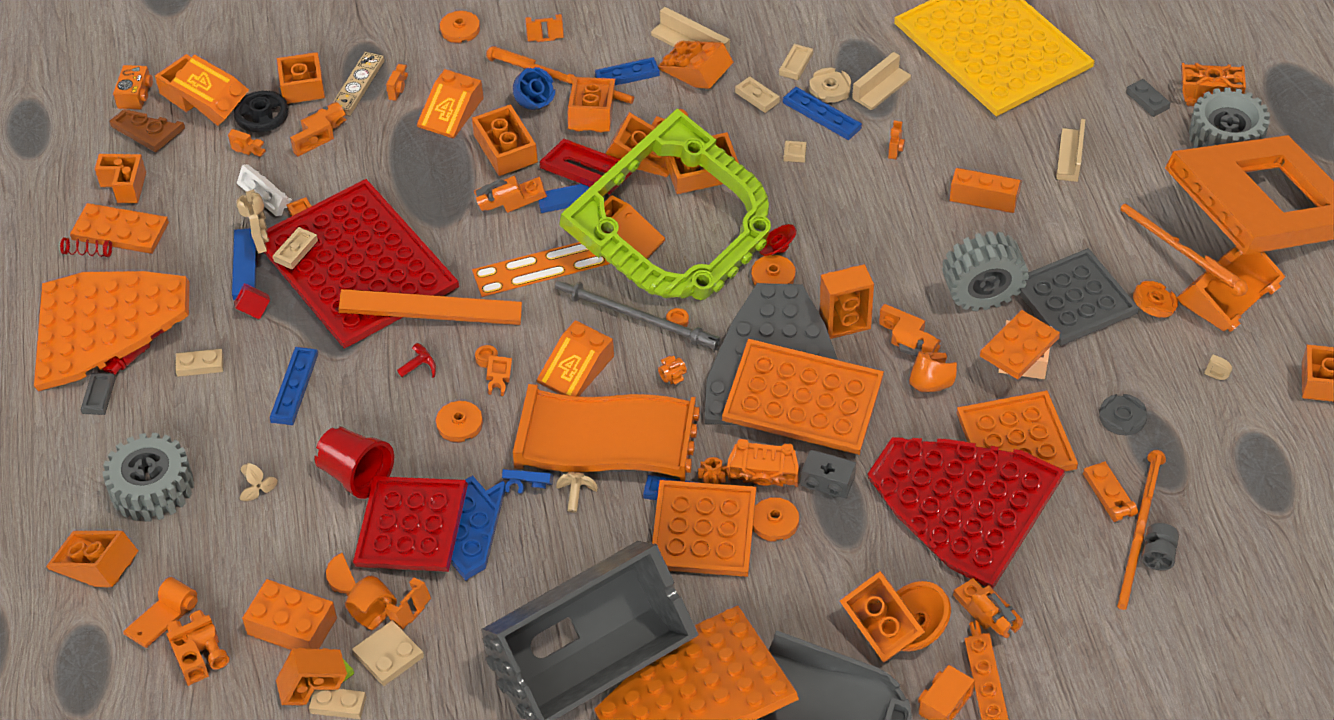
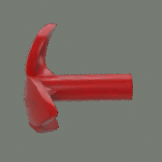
M415 343L412 349L419 355L397 369V372L403 377L422 363H427L431 368L432 378H434L436 375L434 359L422 344Z

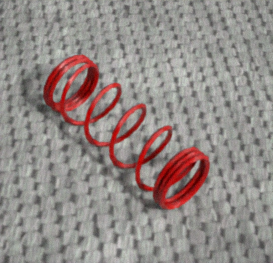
M63 237L60 242V251L65 255L68 252L74 255L77 251L81 256L86 252L93 256L97 252L100 257H110L112 243L110 240H105L103 243V255H100L98 253L97 239L95 243L96 250L91 255L88 251L89 240L86 239V250L83 254H80L78 250L79 239L77 238L76 250L74 253H70V240Z

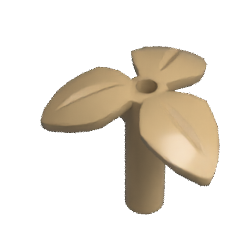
M251 463L243 465L241 472L246 477L247 482L251 484V487L242 491L240 500L251 501L258 498L260 489L265 493L272 491L277 485L278 480L274 477H267L262 481L263 472L259 467Z
M568 472L557 480L556 488H562L571 484L567 511L576 513L580 486L584 485L597 492L598 487L593 479L584 476L583 473Z

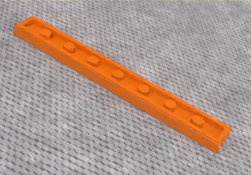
M341 289L339 313L521 325L522 302L343 289Z

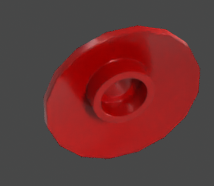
M786 224L772 230L767 237V244L759 253L763 256H769L785 252L796 236L797 229L795 226Z

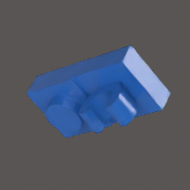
M505 469L502 471V478L509 480L505 485L507 493L511 492L513 484H518V493L523 494L524 485L521 481L532 483V488L546 489V485H553V475L551 473Z

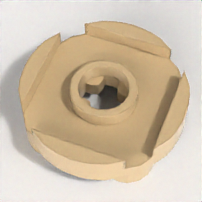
M823 68L816 71L812 79L810 78L809 90L812 96L826 104L846 100L850 96L851 79L844 71L840 73L835 72V68Z

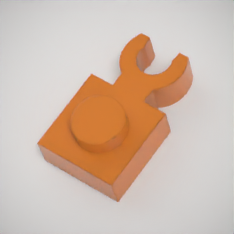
M398 64L396 71L393 70L387 81L386 87L389 100L396 101L400 93H403L405 88L404 80L408 77V73L405 72L407 65Z
M894 120L893 128H891L888 154L890 159L897 160L899 151L903 152L905 139H902L903 122Z
M235 129L228 133L232 150L247 155L253 153L259 157H262L266 152V149L261 148L264 141L260 139L253 140L250 134Z
M489 355L486 380H491L488 384L489 395L492 394L493 388L498 387L501 390V396H504L506 389L504 382H509L512 358Z

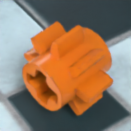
M673 355L661 360L663 365L658 367V372L665 383L670 382V384L675 385L684 381L682 375L687 373V369L680 357L675 359Z
M710 457L704 462H700L698 478H703V483H725V476H728L727 466H722V460Z

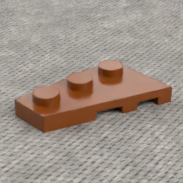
M123 109L109 121L112 128L154 152H157L185 129L184 122L176 121V123H172L163 117L154 119L148 117L145 113Z

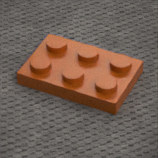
M1021 310L981 349L980 357L1018 380L1059 339L1060 332Z

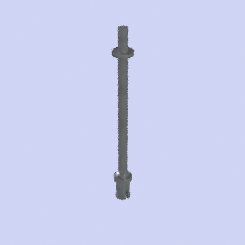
M557 280L555 283L556 289L572 294V301L576 302L579 298H583L688 337L694 345L700 344L716 351L718 349L717 346L720 344V336L703 331V328L690 329L584 290L583 283L581 282L576 283L575 286Z

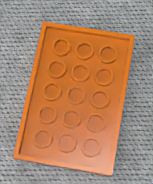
M748 339L722 414V421L860 455L883 380L884 371Z

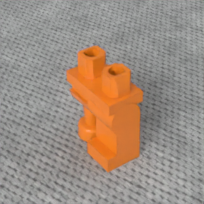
M201 610L191 613L189 616L191 623L184 626L177 620L167 624L168 633L166 635L188 686L209 677L206 665L200 654L201 651L207 649L209 652L208 663L215 670L225 667L230 660L227 652L219 649V638L210 616H205Z

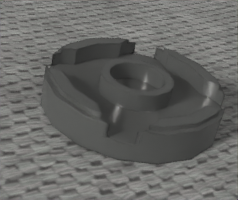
M1115 394L1103 401L1100 407L1099 418L1102 425L1108 431L1117 435L1127 436L1136 434L1143 429L1147 421V412L1144 403L1138 398L1129 394H1123V396Z

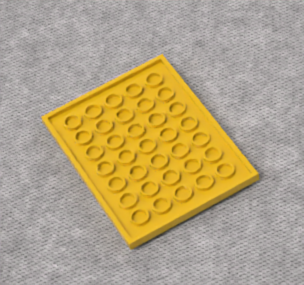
M929 0L896 16L894 19V24L995 116L1094 67V60L1025 0Z

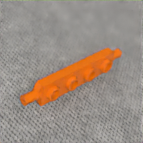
M972 621L969 623L972 636L964 639L972 676L975 680L974 686L981 719L1009 720L990 633H981L979 621H975V630Z

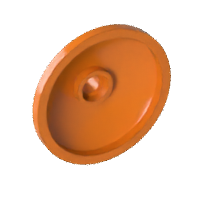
M918 581L905 585L897 593L923 628L925 634L901 651H916L933 643L945 630L951 615L950 600L944 590L932 582Z

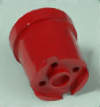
M339 426L337 429L330 428L322 435L316 446L319 449L318 457L314 455L315 464L319 469L341 482L348 492L359 499L369 498L374 476L390 477L395 458L394 450L388 442L375 437L367 438L342 426Z

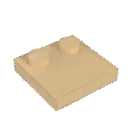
M393 620L352 649L353 655L383 687L424 658L423 651Z

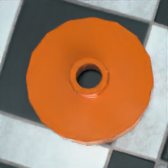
M454 11L442 18L440 32L443 38L449 42L462 43V40L466 39L470 41L480 32L479 19L471 12Z
M780 255L764 256L753 264L751 279L755 286L757 283L793 284L795 267L786 257Z
M1143 281L1140 285L1136 286L1133 292V299L1136 305L1149 315L1166 318L1172 316L1178 307L1176 295L1172 291L1169 293L1165 290L1166 286L1161 283Z
M467 401L450 402L440 409L436 417V426L439 434L450 442H464L465 439L476 437L483 425L480 409Z
M770 497L761 500L755 505L753 530L760 538L768 541H776V539L782 538L786 540L796 533L799 527V512L790 501L783 498Z

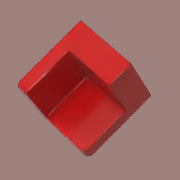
M244 283L234 301L236 309L260 319L270 302V298L267 293Z

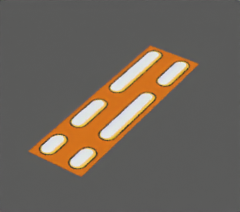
M580 242L475 268L472 269L480 294L484 297L610 263L603 256L598 258Z

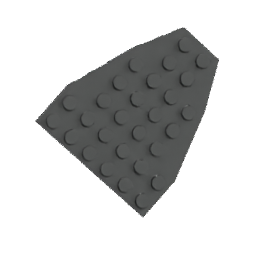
M756 284L732 321L707 377L705 424L737 425L722 421V414L748 339L838 360L825 323L803 284Z

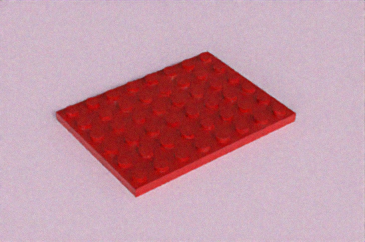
M367 179L267 229L269 242H266L267 251L264 252L265 255L344 349L403 317L339 313L341 289L444 296L459 288V281ZM298 227L316 234L318 241L293 269L274 262L273 255Z

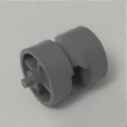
M1155 523L1147 528L1142 561L1146 566L1155 570H1168L1174 566L1179 540V532L1175 527L1165 523Z

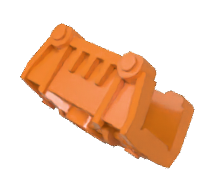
M1195 63V65L1181 64L1182 91L1187 106L1194 107L1200 96L1203 98L1204 93L1208 91L1213 94V89L1219 88L1221 92H1224V88H1231V92H1236L1237 88L1242 90V94H1245L1246 79L1244 66L1231 67L1230 64L1227 66H1208Z
M739 439L728 458V480L738 479L743 480V483L753 482L762 486L773 484L783 487V484L798 487L799 466L793 445L785 443L782 446L749 443L746 439Z

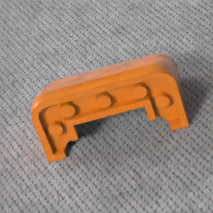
M1235 246L1216 261L1247 283L1248 290L1243 296H1234L1231 287L1208 271H1205L1176 298L1183 306L1220 330L1225 331L1228 329L1229 332L1233 331L1241 324L1238 321L1241 315L1264 294L1269 292L1271 295L1281 287L1279 283L1286 277L1265 252L1244 255Z

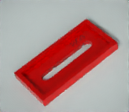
M563 139L539 161L541 169L591 187L603 175L568 163L565 160L581 162L582 165L606 173L621 159ZM629 172L626 175L624 181L632 174V172ZM615 185L607 194L613 193L619 186Z

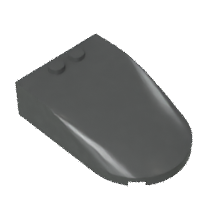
M776 630L769 652L796 690L799 700L757 720H911L909 700L905 698L899 688L900 684L887 672Z

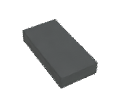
M91 373L81 406L82 414H106L115 383L114 374Z

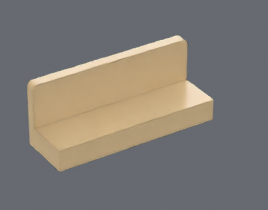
M895 52L891 53L853 84V100L873 110L911 79V75L899 68L900 55Z
M1081 119L1079 130L1062 128L1056 176L1058 180L1078 182L1085 119Z

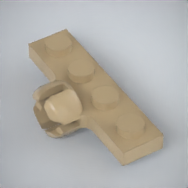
M253 189L246 191V195H241L237 199L236 204L240 215L250 220L252 238L259 254L267 251L266 242H269L263 210L264 203L261 195Z

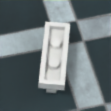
M248 164L242 165L237 184L245 191L254 189L255 192L261 195L264 207L275 216H282L284 208H287V204L292 203V199L277 189L265 176L260 175L259 171L254 170Z

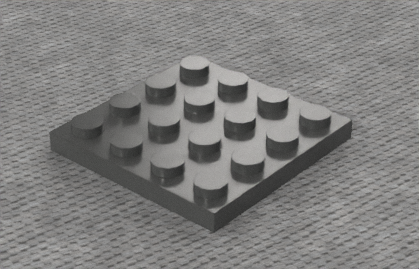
M1089 248L1028 272L1029 278L1025 280V288H1019L1021 291L1019 295L1038 319L1060 332L1059 339L1057 340L1060 346L1136 315L1139 310L1135 302Z

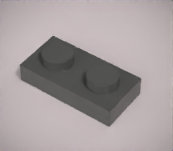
M1144 79L1127 86L1126 93L1153 117L1170 109L1171 103Z

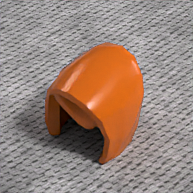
M919 351L912 367L909 383L920 392H936L949 388L955 382L957 363H945L947 359L946 353Z
M371 575L355 584L345 602V607L358 623L369 630H374L388 617L385 608L389 603L396 606L397 599L381 580Z

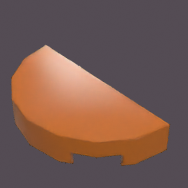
M343 553L335 556L328 563L326 569L328 585L334 592L344 593L349 596L350 591L356 584Z

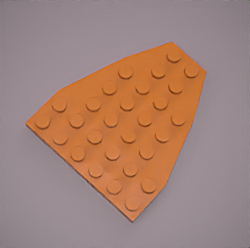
M147 271L81 272L42 283L34 387L37 391H42L81 380L87 377L85 372L96 366L99 369L107 366L105 362L115 356H118L120 359L151 342L150 336L160 329H163L165 332L175 323L188 317L190 282L187 277Z
M737 605L696 624L698 636L628 676L594 708L598 720H757L799 700L796 690Z

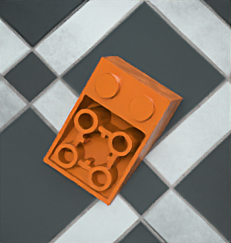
M682 40L663 58L658 68L695 88L710 89L734 62L723 43Z
M613 195L604 202L606 216L615 219L618 223L617 234L646 259L665 241V237L630 204Z

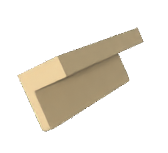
M666 7L660 10V24L651 31L653 37L673 47L682 40L723 43L730 54V39Z

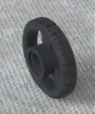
M267 90L255 91L245 95L234 108V117L237 124L244 130L253 133L268 132L276 129L284 123L289 113L285 98L276 92ZM280 106L279 114L273 118L272 109ZM251 115L253 122L245 120L243 116Z

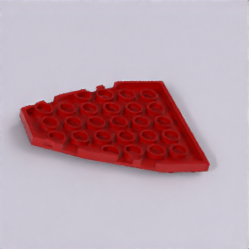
M901 437L891 438L868 472V479L897 518L948 568L970 579L974 578L984 586L990 585L993 589L1065 476V470L1022 450L1014 449L1013 452L999 450L997 446H991V448L976 447V443L937 438V442L922 441V438L905 439Z

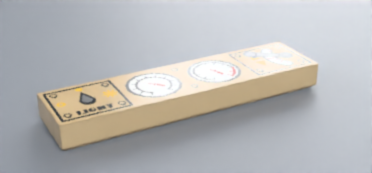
M364 52L333 103L338 102L346 115L351 116L384 63V56Z

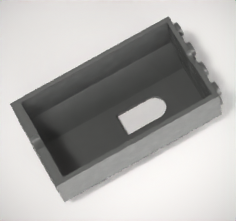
M636 541L481 629L484 649L488 655L485 658L492 671H496L499 678L496 680L498 687L503 693L508 695L523 720H555L699 635L682 597L678 595L674 588L675 582L657 544ZM569 617L579 638L546 657H536L531 651L533 638Z

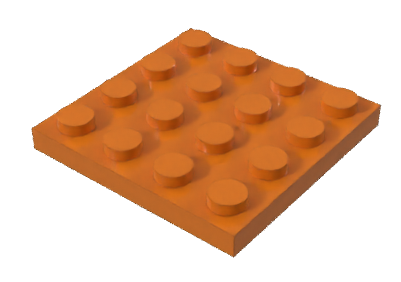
M1047 390L957 407L956 414L967 442L976 443V447L991 448V446H997L999 450L1013 452L1014 449L1022 450L1065 471L1077 469L1078 462Z
M660 480L652 543L657 544L668 570L748 577L756 487Z

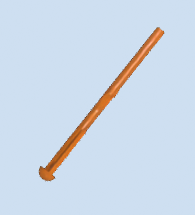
M497 46L489 47L486 52V56L491 62L498 59L524 69L538 67L545 70L552 78L572 84L573 78L576 77L572 74L567 75L535 64L536 60L498 48ZM614 90V99L629 104L633 103L634 96Z
M1123 204L1121 206L1122 212L1231 287L1234 296H1243L1247 292L1248 285L1244 280L1211 257L1205 256L1203 258L1189 247L1179 243V238L1173 237L1129 205Z
M1153 450L1147 456L1151 464L1117 607L1121 610H1126L1159 466L1166 462V456L1160 450Z

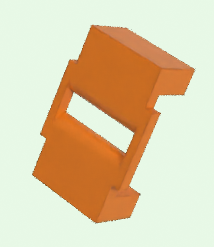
M556 14V19L543 18L532 21L531 17L525 18L528 41L537 40V42L554 41L556 38H564L562 14ZM547 21L548 38H543L542 22Z
M414 577L409 582L412 590L400 602V605L397 607L389 603L385 608L390 621L393 620L401 629L412 623L431 599L425 582ZM410 598L412 599L414 606L416 608V612L414 614L412 613L410 606L407 602Z

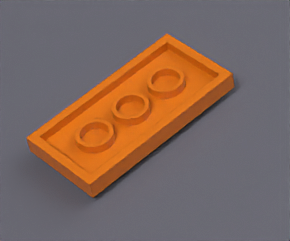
M87 203L70 232L72 240L78 238L79 241L86 242V239H88L89 243L93 244L98 239V245H103L105 240H110L112 247L153 254L169 221L166 216Z

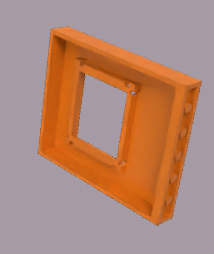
M1289 135L1173 151L1165 167L1170 175L1244 255L1334 240V181ZM1280 168L1317 207L1283 212L1246 172Z

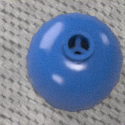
M526 68L514 80V98L525 109L537 110L543 108L555 96V89L553 90L552 85L554 81L541 68Z

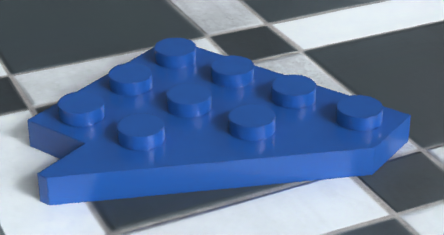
M473 475L466 479L468 487L451 559V564L465 581L487 567L505 494L504 481L485 490Z

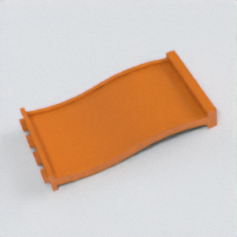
M528 384L513 449L514 469H524V465L562 472L643 470L677 476L680 478V481L685 482L686 473H691L692 459H689V455H694L695 442L692 441V438L697 436V424H694V422L699 421L700 407H696V397H691L690 401L645 394L576 397L542 391L538 389V385Z

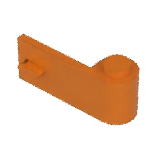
M173 577L167 578L159 587L158 601L123 631L124 635L147 648L167 630V624L175 620L178 621L185 613L196 606L198 601L197 592Z

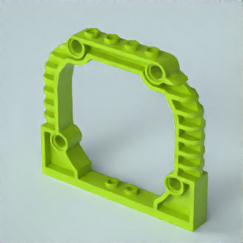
M678 108L561 213L559 226L598 258L603 256L619 272H622L629 280H632L639 288L646 290L649 294H655L668 299L670 297H680L682 299L692 296L697 300L708 298L714 291L718 293L723 288L725 281L728 278L732 279L738 273L739 267L742 264L747 265L756 250L761 251L765 247L771 229L770 220L767 218L769 213L768 196L762 183L757 180L752 172L747 171L742 164L737 163L732 156H729L722 148L716 146V139ZM652 151L658 156L680 157L683 164L688 167L700 165L733 191L745 204L747 214L743 218L739 236L709 265H694L684 274L664 271L652 264L617 234L619 228L617 221L606 216L603 196L615 185L619 186L626 178V175L629 172L633 173L639 167L640 162Z

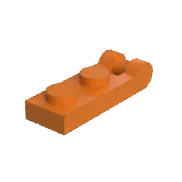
M1106 461L1084 468V477L1113 522L1120 521L1127 515L1131 517L1138 514L1135 502L1130 500Z

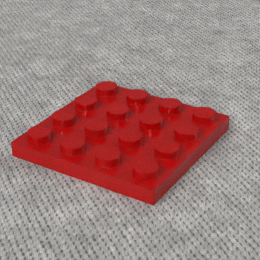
M374 476L353 560L355 567L449 572L468 487L466 480Z

